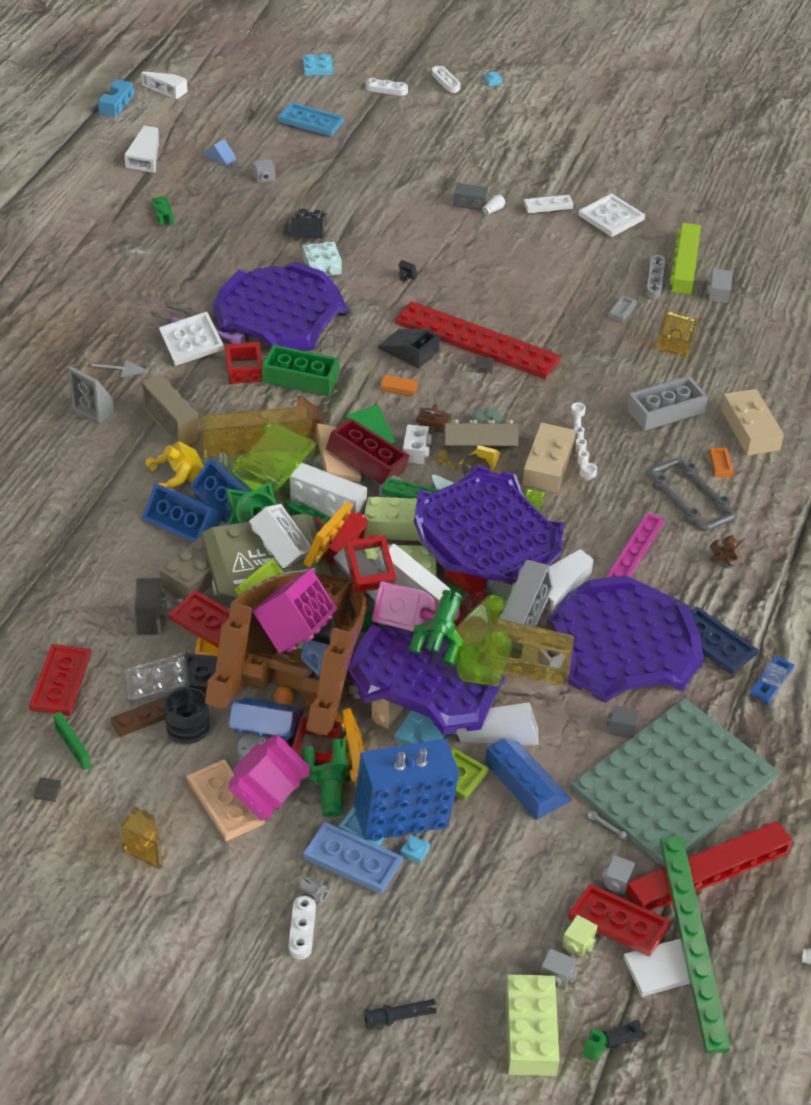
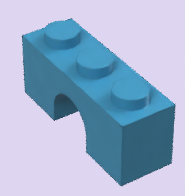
M116 79L110 86L111 95L103 94L98 100L99 114L116 118L131 97L134 96L132 82Z

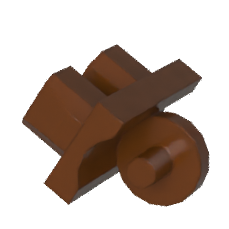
M433 404L432 409L420 408L416 422L419 423V426H434L437 432L443 433V424L451 420L452 414L439 411L438 405Z
M733 535L726 537L722 542L720 539L715 540L709 546L714 553L710 559L713 563L724 559V562L729 566L735 567L740 563L741 555L738 554L739 549L745 547L746 544L743 540L737 542Z

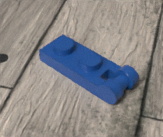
M776 656L753 686L750 696L753 698L758 697L762 699L763 703L769 705L776 692L793 671L794 664Z

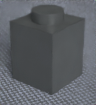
M614 705L613 714L608 713L606 725L610 726L609 734L633 738L639 710Z

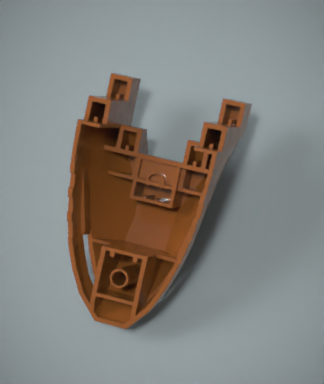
M304 572L276 575L272 579L263 580L260 585L255 584L252 590L247 589L231 603L229 619L223 624L221 629L216 671L208 680L205 704L212 705V707L217 709H225L241 689L248 686L265 690L270 683H274L279 687L294 688L302 692L305 701L313 702L310 706L307 730L313 731L317 735H327L335 721L348 666L363 625L367 598L364 592L354 593L352 582L349 580L315 573L337 608L332 614L333 618L331 620H334L339 628H333L330 645L324 651L321 673L318 676L301 659L302 651L294 649L290 652L285 650L279 653L253 613V610L276 589ZM348 600L356 612L354 621L346 611Z

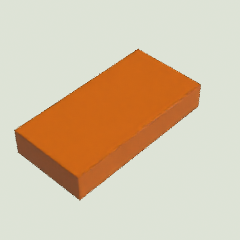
M384 375L380 390L414 396L418 387V380Z
M709 448L714 477H733L728 449Z

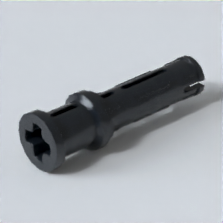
M432 998L395 1007L386 1004L383 1005V1008L363 1009L366 1029L372 1030V1027L380 1025L388 1027L394 1024V1021L436 1014L437 1007L427 1008L428 1006L436 1005V1002Z

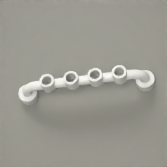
M576 402L571 406V414L574 416V430H576L575 451L578 452L577 462L581 465L580 476L586 481H590L597 474V466L593 463H588L589 452L586 451L585 429L581 427V417L584 416L586 407L584 404Z

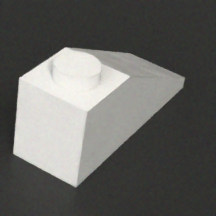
M141 72L142 86L174 99H178L187 92V79L175 74Z

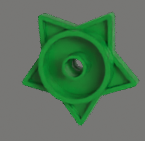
M268 482L250 492L228 489L226 497L231 510V516L226 525L249 522L255 517L254 515H257L265 507L278 505L274 499L271 483Z

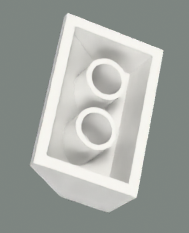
M281 504L265 507L249 521L254 533L261 537L264 547L271 551L275 562L283 569L292 566L307 556L311 545Z

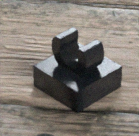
M404 260L399 262L400 280L406 282L409 278L415 279L418 274L414 264Z

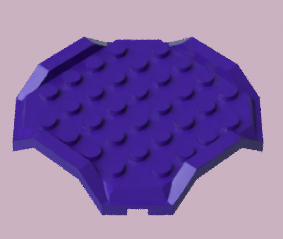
M295 261L282 267L259 268L250 272L238 270L220 288L212 306V312L215 320H217L219 331L226 332L234 329L265 341L271 348L273 345L300 349L301 351H312L322 330L339 312L347 314V307L338 287L325 272Z
M476 465L459 482L438 491L429 493L419 488L413 522L422 545L446 570L463 572L468 575L494 581L498 580L513 585L514 582H517L519 570L524 566L526 560L550 565L561 554L564 522L548 521L523 496L516 474L502 471L501 474L490 472L488 467Z
M627 575L586 581L569 592L547 619V624L554 629L560 649L566 655L564 663L567 683L579 690L584 688L592 692L593 697L605 703L627 689L667 684L684 691L694 673L696 674L703 664L704 657L700 633L688 604Z
M371 625L358 644L346 673L352 685L356 684L358 695L363 703L385 699L425 715L432 720L442 735L456 733L457 729L466 728L467 731L481 730L492 703L501 686L505 685L506 682L504 675L473 633L459 627H455V629L464 641L462 649H459L455 665L452 666L442 662L448 646L447 642L442 641L439 652L435 653L433 652L435 643L431 651L426 649L430 639L428 636L423 643L421 654H415L408 650L414 635L413 631L390 625L381 627Z

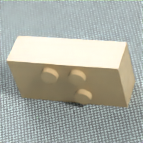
M752 389L725 393L721 411L746 455L780 451L784 434L758 390Z
M546 423L540 424L524 467L522 485L558 493L574 447L576 430Z

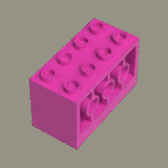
M311 568L276 589L253 610V613L277 651L281 653L285 650L290 652L297 648L298 644L302 641L306 643L313 639L315 634L320 632L321 628L327 625V622L333 618L332 614L337 608Z

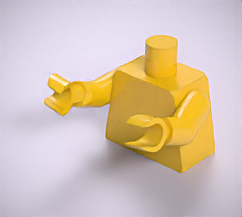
M180 441L172 446L168 445L164 449V453L158 455L156 459L149 457L145 460V465L152 472L156 470L158 464H163L169 460L172 469L177 473L168 482L158 483L169 488L181 485L185 480L193 483L204 467L197 451Z

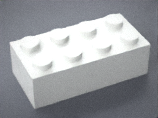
M302 462L290 475V502H302L332 518L348 501L353 504L351 511L365 514L367 487Z

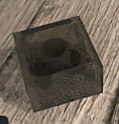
M137 578L135 594L137 635H161L162 627L166 626V616L163 613L166 612L167 604L166 600H163L165 598V586H161V578Z

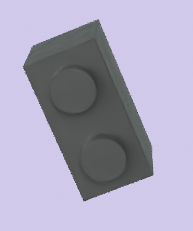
M457 183L453 206L482 210L487 202L488 187Z

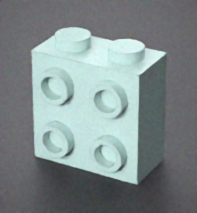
M335 242L303 246V261L305 265L321 270L327 276L342 274V260Z

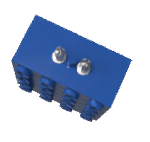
M446 738L361 752L353 807L355 808V814L365 840L378 841L383 837H400L428 830H440L449 826L459 770Z

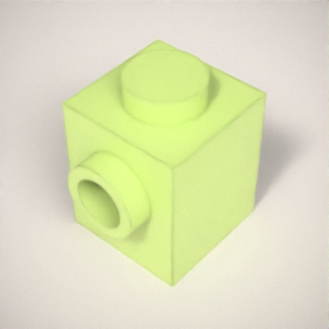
M577 915L564 933L562 947L570 954L582 958L586 951L590 952L595 945L597 925Z

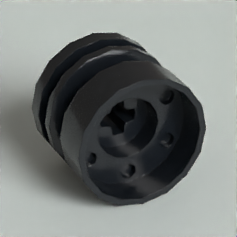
M184 687L174 690L165 698L163 706L166 718V731L173 741L181 744H192L204 739L209 733V705L205 704L206 695L201 690Z

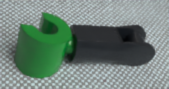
M634 1020L626 1025L604 1032L592 1029L590 1030L588 1040L585 1041L583 1054L588 1059L596 1060L603 1055L605 1046L609 1049L625 1043L640 1041L646 1037L647 1033L640 1028L641 1023L639 1020Z

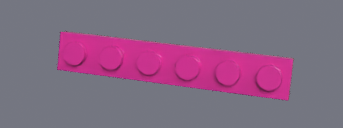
M647 512L606 578L623 575L632 576L662 528L664 518Z

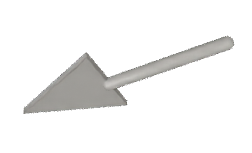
M127 360L124 367L91 364V367L122 370L120 378L149 372Z

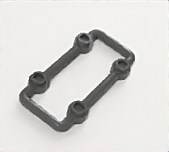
M674 458L648 470V475L653 480V488L663 491L685 514V521L688 524L696 525L700 530L708 531L734 520L735 512L730 508L729 498L727 496H719L697 474V467L694 463H686L683 459ZM679 465L683 469L682 475L687 479H693L715 502V509L719 512H725L727 515L711 522L703 523L700 520L701 514L697 508H689L667 485V477L663 474L657 475L656 473Z

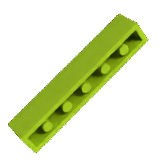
M682 223V229L678 228L670 285H673L672 292L690 295L692 293L701 225Z

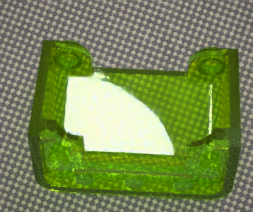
M269 422L262 429L264 433L253 448L245 456L240 455L234 462L236 466L232 469V472L253 491L270 482L273 493H275L316 444L310 438L276 422L273 424Z
M497 595L486 597L455 628L464 641L463 647L459 649L456 658L458 675L464 681L493 686L500 685L512 648L511 640L505 633L494 632L500 611L503 610L505 605L503 597Z

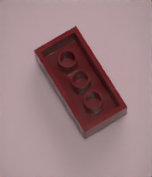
M352 418L331 432L325 448L381 485L386 481L387 477H392L393 475L398 477L402 474L410 456Z

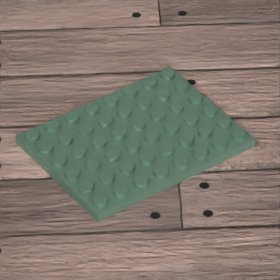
M684 698L571 783V790L617 829L625 831L630 840L665 868L659 843L661 837L683 836L686 852L689 851L779 777L780 771Z

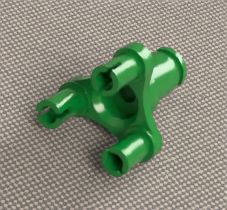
M443 590V596L440 597L434 617H431L429 621L414 626V635L408 650L415 654H421L423 643L428 636L430 639L426 649L431 651L435 643L433 649L435 653L439 652L442 641L447 642L448 646L442 662L453 666L455 665L459 649H462L464 641L455 629L456 626L453 624L462 596L455 592L452 601H449L451 590Z
M341 739L332 740L333 758L330 762L315 766V748L305 747L301 749L302 759L310 766L309 776L305 778L321 786V806L323 809L322 816L324 817L343 815V809H341L343 807L342 785L351 779L345 739H342V742Z

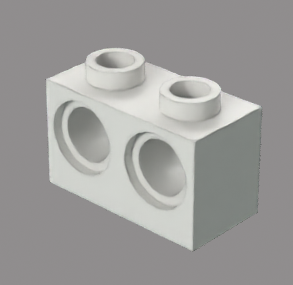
M407 425L403 451L410 455L408 463L424 464L425 457H429L430 446L427 445H431L432 434H428L429 427Z

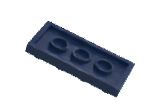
M698 606L691 610L700 633L703 655L731 675L758 654L759 649Z

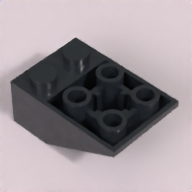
M298 209L291 217V236L322 239L325 232L327 213H324V210L308 212V209Z
M398 329L379 344L378 348L419 369L439 352L440 335L428 329Z

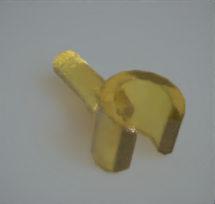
M440 450L437 454L436 462L440 465L446 464L457 471L458 467L447 459L448 453Z

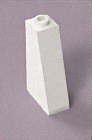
M143 126L125 153L126 168L155 173L159 147L158 128Z
M390 545L388 548L397 578L395 584L425 591L438 604L440 597L443 596V590H450L449 587L397 545ZM379 549L377 551L378 556L374 561L379 565L378 568L382 572H386L381 550Z
M581 549L549 566L554 588L545 605V609L551 614L565 596L579 587L592 573L593 559Z
M530 702L490 708L481 730L467 731L466 728L457 729V732L454 733L458 734L460 742L493 744L506 738L517 741L521 745H539L538 727Z

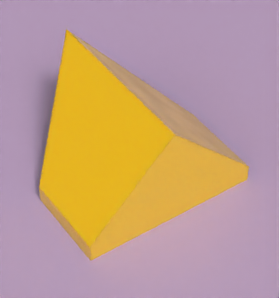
M478 445L477 449L460 461L459 464L471 467L476 465L488 467L490 472H493L501 452Z

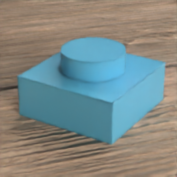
M498 72L484 74V80L489 86L502 84L503 79Z
M410 835L401 849L400 856L421 864L430 849V843Z

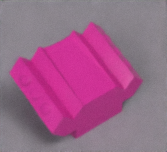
M279 735L268 738L262 745L257 743L232 770L234 776L229 781L228 790L260 821L272 817L274 809L282 807V803L289 794L300 786V779L309 776L310 766Z

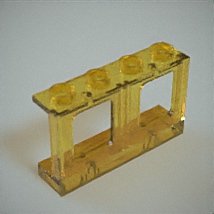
M494 618L484 668L565 686L570 671L574 642L573 635ZM499 639L523 644L521 658L515 659L499 655L497 653ZM539 648L563 653L561 668L539 664Z

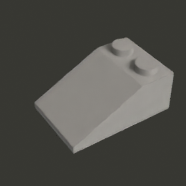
M70 366L68 373L73 410L101 423L114 413L113 398L98 380Z

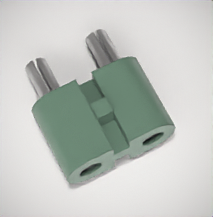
M490 406L485 407L486 414L483 411L475 412L473 409L469 410L470 420H478V423H483L485 420H496V424H501V421L505 420L497 409H491Z

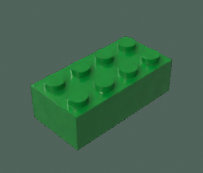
M273 345L262 365V382L329 396L339 376L340 358Z

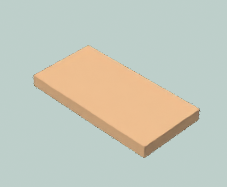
M317 423L315 429L324 471L348 481L360 482L361 473L358 469L325 449L331 432L337 427Z
M224 759L191 773L186 778L225 841H228L264 825L265 820L260 821L228 790L229 781L234 776V773Z

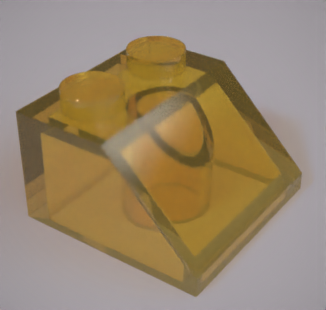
M665 311L657 337L656 349L688 357L694 346L698 319Z
M134 807L120 824L123 852L161 870L163 867L161 843L154 815L147 810Z

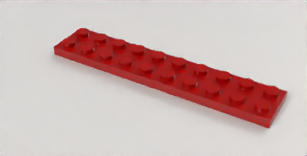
M410 301L395 318V324L408 329H428L440 335V341L543 379L549 376L561 359V355L413 301Z

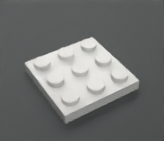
M612 193L580 209L578 216L611 237L645 219V214Z
M208 312L159 327L160 334L175 366L224 350L223 343Z

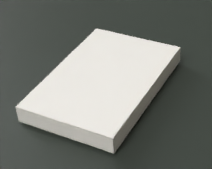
M680 939L659 944L650 957L638 951L624 954L623 959L641 997L690 984Z

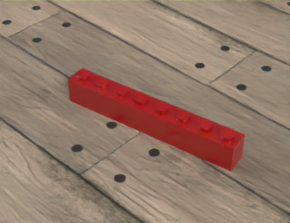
M779 821L771 824L766 823L757 830L747 831L735 839H728L716 847L711 846L697 855H690L687 858L695 893L788 854L792 845V838ZM665 868L653 870L649 875L631 880L628 883L626 893L628 900L649 911H654L672 903Z

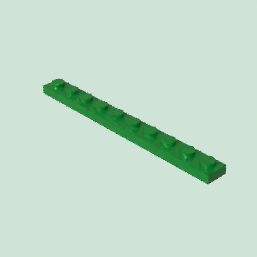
M683 836L661 837L659 843L705 1054L727 1053L731 1048Z

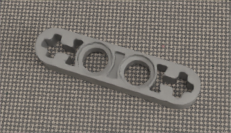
M653 255L650 260L646 295L651 299H657L661 296L665 258L661 255Z

